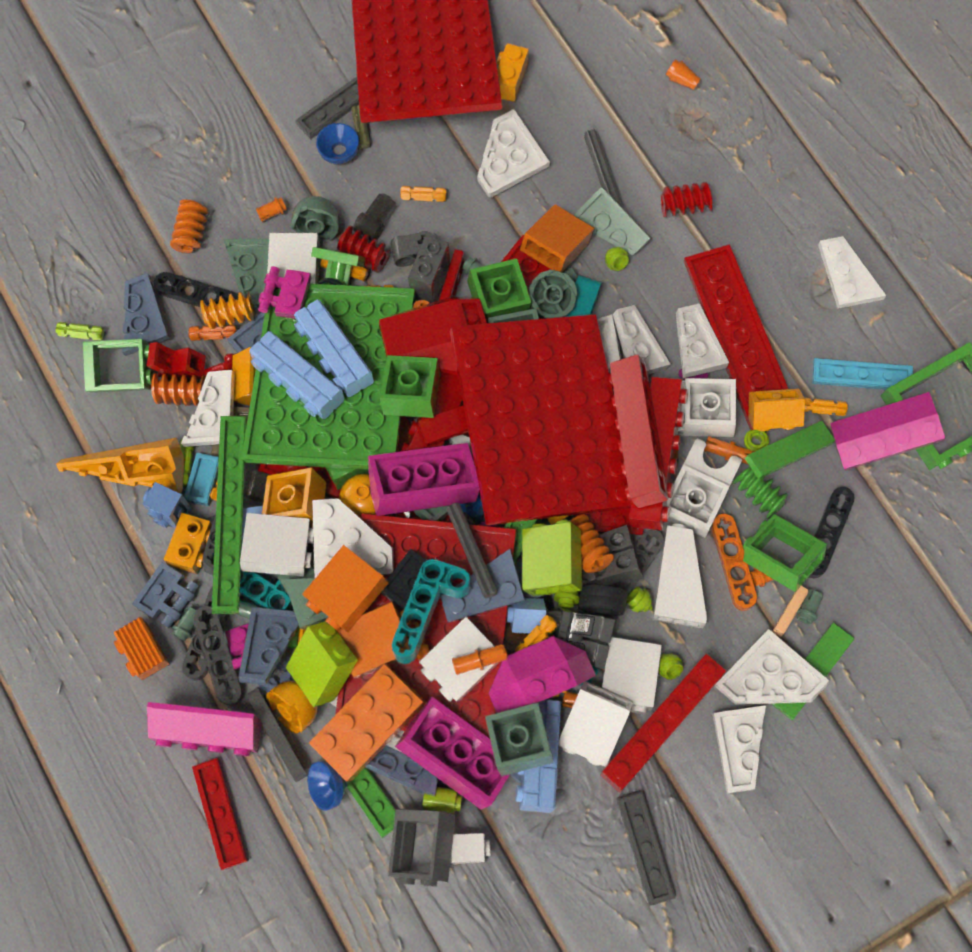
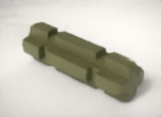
M359 105L353 106L351 110L355 132L359 139V148H369L370 140L367 123H361Z

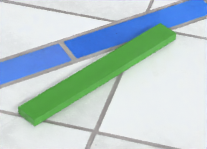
M220 416L212 614H239L245 462L241 458L246 433V416Z

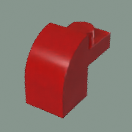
M154 342L149 345L147 367L158 371V377L162 378L163 374H167L168 380H171L173 374H176L178 381H181L182 375H186L187 381L191 380L192 375H196L198 380L204 376L206 355L189 347L173 350L158 342Z

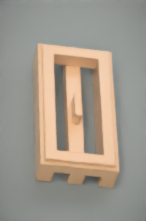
M803 586L794 592L772 630L777 637L781 638L786 632L808 594V589Z

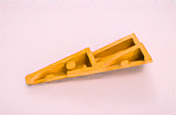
M177 437L65 458L56 463L58 470L61 472L69 470L79 472L80 476H87L88 474L99 476L100 480L130 486H137L139 484L152 488L156 482L180 494L183 490L185 459Z

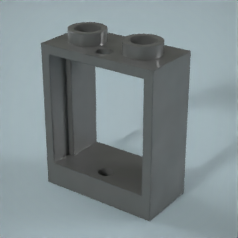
M425 235L408 276L409 288L415 289L414 303L419 300H426L430 303L438 301L450 266L448 242ZM421 257L426 258L424 261L420 260Z
M395 810L388 876L399 878L398 883L415 885V880H421L420 885L437 887V881L448 882L455 815L440 811ZM415 824L435 825L430 873L410 871Z

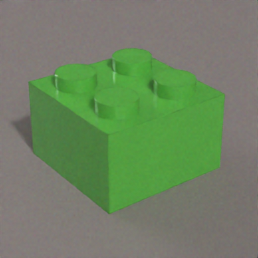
M517 259L470 269L467 283L471 296L480 298L486 323H488V318L529 310L531 299Z
M387 355L379 396L383 415L434 418L441 377L438 358Z

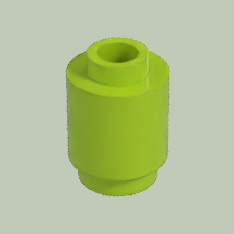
M437 787L435 796L424 793L422 810L440 811L455 815V811L460 812L462 796L457 795V792L451 788Z

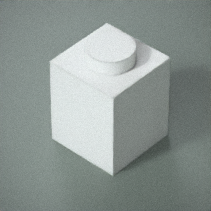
M484 833L453 834L452 864L485 863V856H490V840H484Z

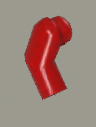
M227 354L224 356L225 362L204 369L205 377L208 372L232 370L233 355L235 354Z

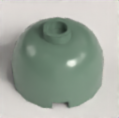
M310 196L302 199L295 206L292 212V230L294 229L297 233H317L320 243H322L321 239L329 238L330 241L338 232V212L329 200L319 196Z
M548 270L540 273L532 280L528 288L531 299L530 308H536L538 316L544 319L566 316L573 309L576 302L577 289L574 281L567 274L559 271Z

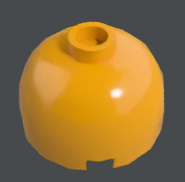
M356 474L349 478L341 488L339 500L360 519L361 514L376 515L370 492L369 474Z
M295 680L283 681L266 694L267 702L272 712L277 709L282 715L277 719L293 733L303 732L317 716L318 706H312Z

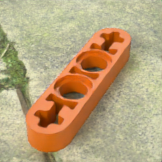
M720 514L715 517L711 526L732 603L738 610L747 611L756 603L757 594L748 564L743 561L744 550L736 522L732 516ZM720 521L730 525L726 530L727 536L730 538H726L723 541L720 539H723L725 536L724 530L717 527ZM726 544H733L737 548V554L735 556H728L725 554L723 547ZM733 568H740L744 572V578L742 580H734L731 577L730 571ZM747 583L748 586L743 588L745 596L751 597L747 604L744 601L738 600L742 592L740 587L735 589L734 586H742Z

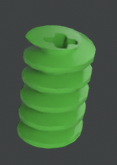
M748 467L733 481V484L741 482L738 487L739 491L748 489L745 497H754L752 501L754 506L762 503L759 511L761 513L769 511L766 517L768 520L785 505L788 494L785 493L779 496L778 492L781 487L777 486L772 489L773 479L764 481L765 477L758 480L752 469Z

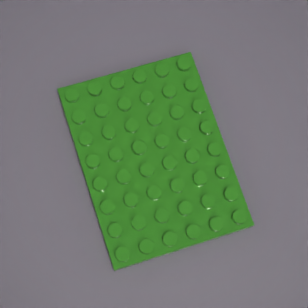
M310 284L304 307H308L310 303L317 299L322 302L372 372L374 382L351 397H348L343 390L344 402L334 409L326 419H322L318 415L315 417L310 415L304 408L305 404L302 401L298 400L295 402L286 393L287 389L282 385L277 387L269 379V374L265 370L259 372L256 369L241 459L245 463L369 470L368 456L397 452L401 416L383 415L379 399L387 359L379 319L413 309L415 289ZM275 288L273 296H279L281 288ZM269 306L268 313H265L261 338L268 331H271L332 381L334 376L331 372L325 373L319 363L321 360L318 354L313 355L306 344L309 340L306 336L300 337L294 327V324L297 323L296 319L278 317L275 314L276 307Z

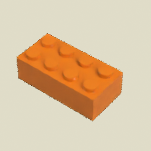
M384 664L309 744L346 782L353 781L427 702L389 665Z

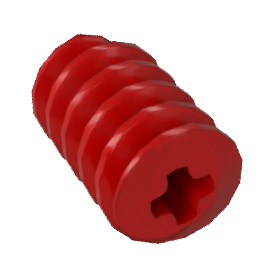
M702 182L700 187L697 183H693L691 189L687 184H684L682 189L675 185L672 191L667 186L664 187L661 194L663 217H666L668 210L671 211L672 216H676L677 209H680L682 215H685L686 208H689L691 214H694L695 207L697 206L701 213L704 212L705 205L708 206L710 211L712 210V194L706 182Z
M348 226L339 239L337 250L365 257L364 266L368 269L372 268L376 273L380 272L390 256V250L385 251L386 244L381 243L379 247H376L377 239L374 238L369 243L368 234H365L361 239V231L357 230L353 235V227Z

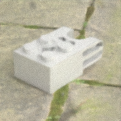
M685 378L683 386L684 389H688L687 403L682 404L681 412H684L683 427L678 428V435L734 437L736 427V379Z
M697 438L674 482L672 498H668L666 507L670 508L668 521L674 524H683L687 526V529H692L693 533L705 538L742 459L734 455L730 457L725 466L718 469L710 468L703 460V451L706 443ZM692 498L697 500V504L691 503Z

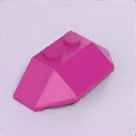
M552 636L508 655L507 660L501 662L488 694L496 713L539 703L573 688L596 675L586 651Z

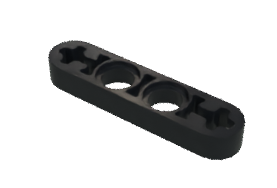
M169 272L159 273L153 282L160 295L200 307V300H203L207 293L216 294V299L214 300L216 304H219V296H223L225 302H228L229 294H232L235 300L238 299V294ZM168 280L171 286L165 285L162 288L161 283H166ZM186 286H192L194 291L191 295L184 296L181 294L182 289Z
M847 487L835 489L825 507L814 537L817 539L821 537L827 538L831 543V547L826 550V558L824 557V560L818 566L821 569L814 571L809 578L821 577L828 568L855 499L854 493ZM843 494L846 501L840 510L835 509L839 502L837 497ZM827 516H836L840 521L839 526L830 527L826 521Z

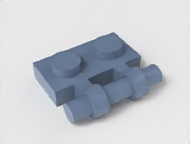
M161 562L132 605L153 619H156L162 611L166 616L161 621V624L170 628L173 622L178 621L181 617L180 612L187 602H191L195 597L193 593L198 588V585L190 580L187 586L183 588L180 586V583L184 576ZM175 592L180 596L173 606L170 607L166 603Z

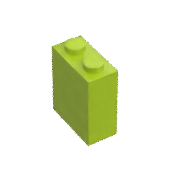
M560 520L556 524L548 526L545 524H534L532 528L522 529L523 591L534 597L582 590L581 529L567 520Z
M325 621L307 627L286 669L312 706L317 707L335 700L358 659L338 632Z

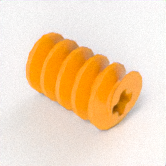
M249 291L247 298L241 292H238L237 300L234 299L232 294H229L228 302H225L224 298L219 296V304H216L213 298H210L209 306H206L204 301L200 300L203 320L210 329H215L217 323L221 328L225 327L226 320L230 325L235 324V319L240 324L244 323L245 316L249 321L254 320V306Z

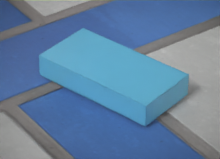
M196 452L184 494L187 502L209 506L211 501L210 493L215 487L218 476L219 457Z

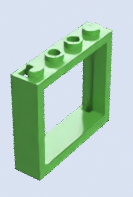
M967 343L887 388L881 394L885 404L889 405L902 401V394L961 361H964L972 373L971 343ZM972 436L940 455L933 444L918 448L916 451L929 471L937 466L942 469L953 463L951 458L957 454L962 458L972 452Z

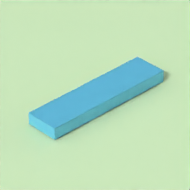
M814 358L812 384L886 390L912 375L913 366Z

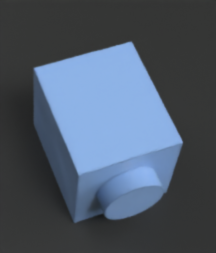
M524 598L525 601L508 607L506 622L510 623L512 633H530L537 625H541L540 621L546 616L544 599Z

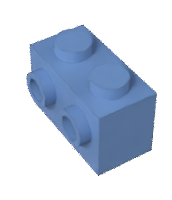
M156 482L152 488L147 489L143 497V506L148 510L147 515L154 518L153 522L164 528H167L168 525L176 528L181 513L189 515L192 511L191 506L182 494Z

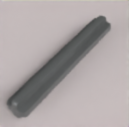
M595 129L587 130L584 133V138L601 187H604L623 207L597 131Z
M453 503L447 507V512L484 598H491L497 594L496 587L460 504Z

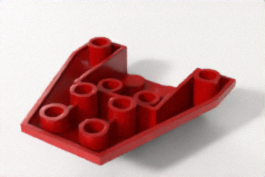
M475 297L444 298L379 319L386 357L390 355L438 358L440 372L458 375L450 335L451 327L487 324L480 298Z

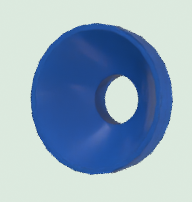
M333 123L324 127L319 132L316 146L324 160L333 164H343L350 161L358 152L359 139L355 130L349 125ZM337 145H342L346 148L345 152L340 155L333 153L332 150Z
M318 761L311 765L307 781L313 802L318 808L325 811L337 807L343 799L347 782L327 761Z

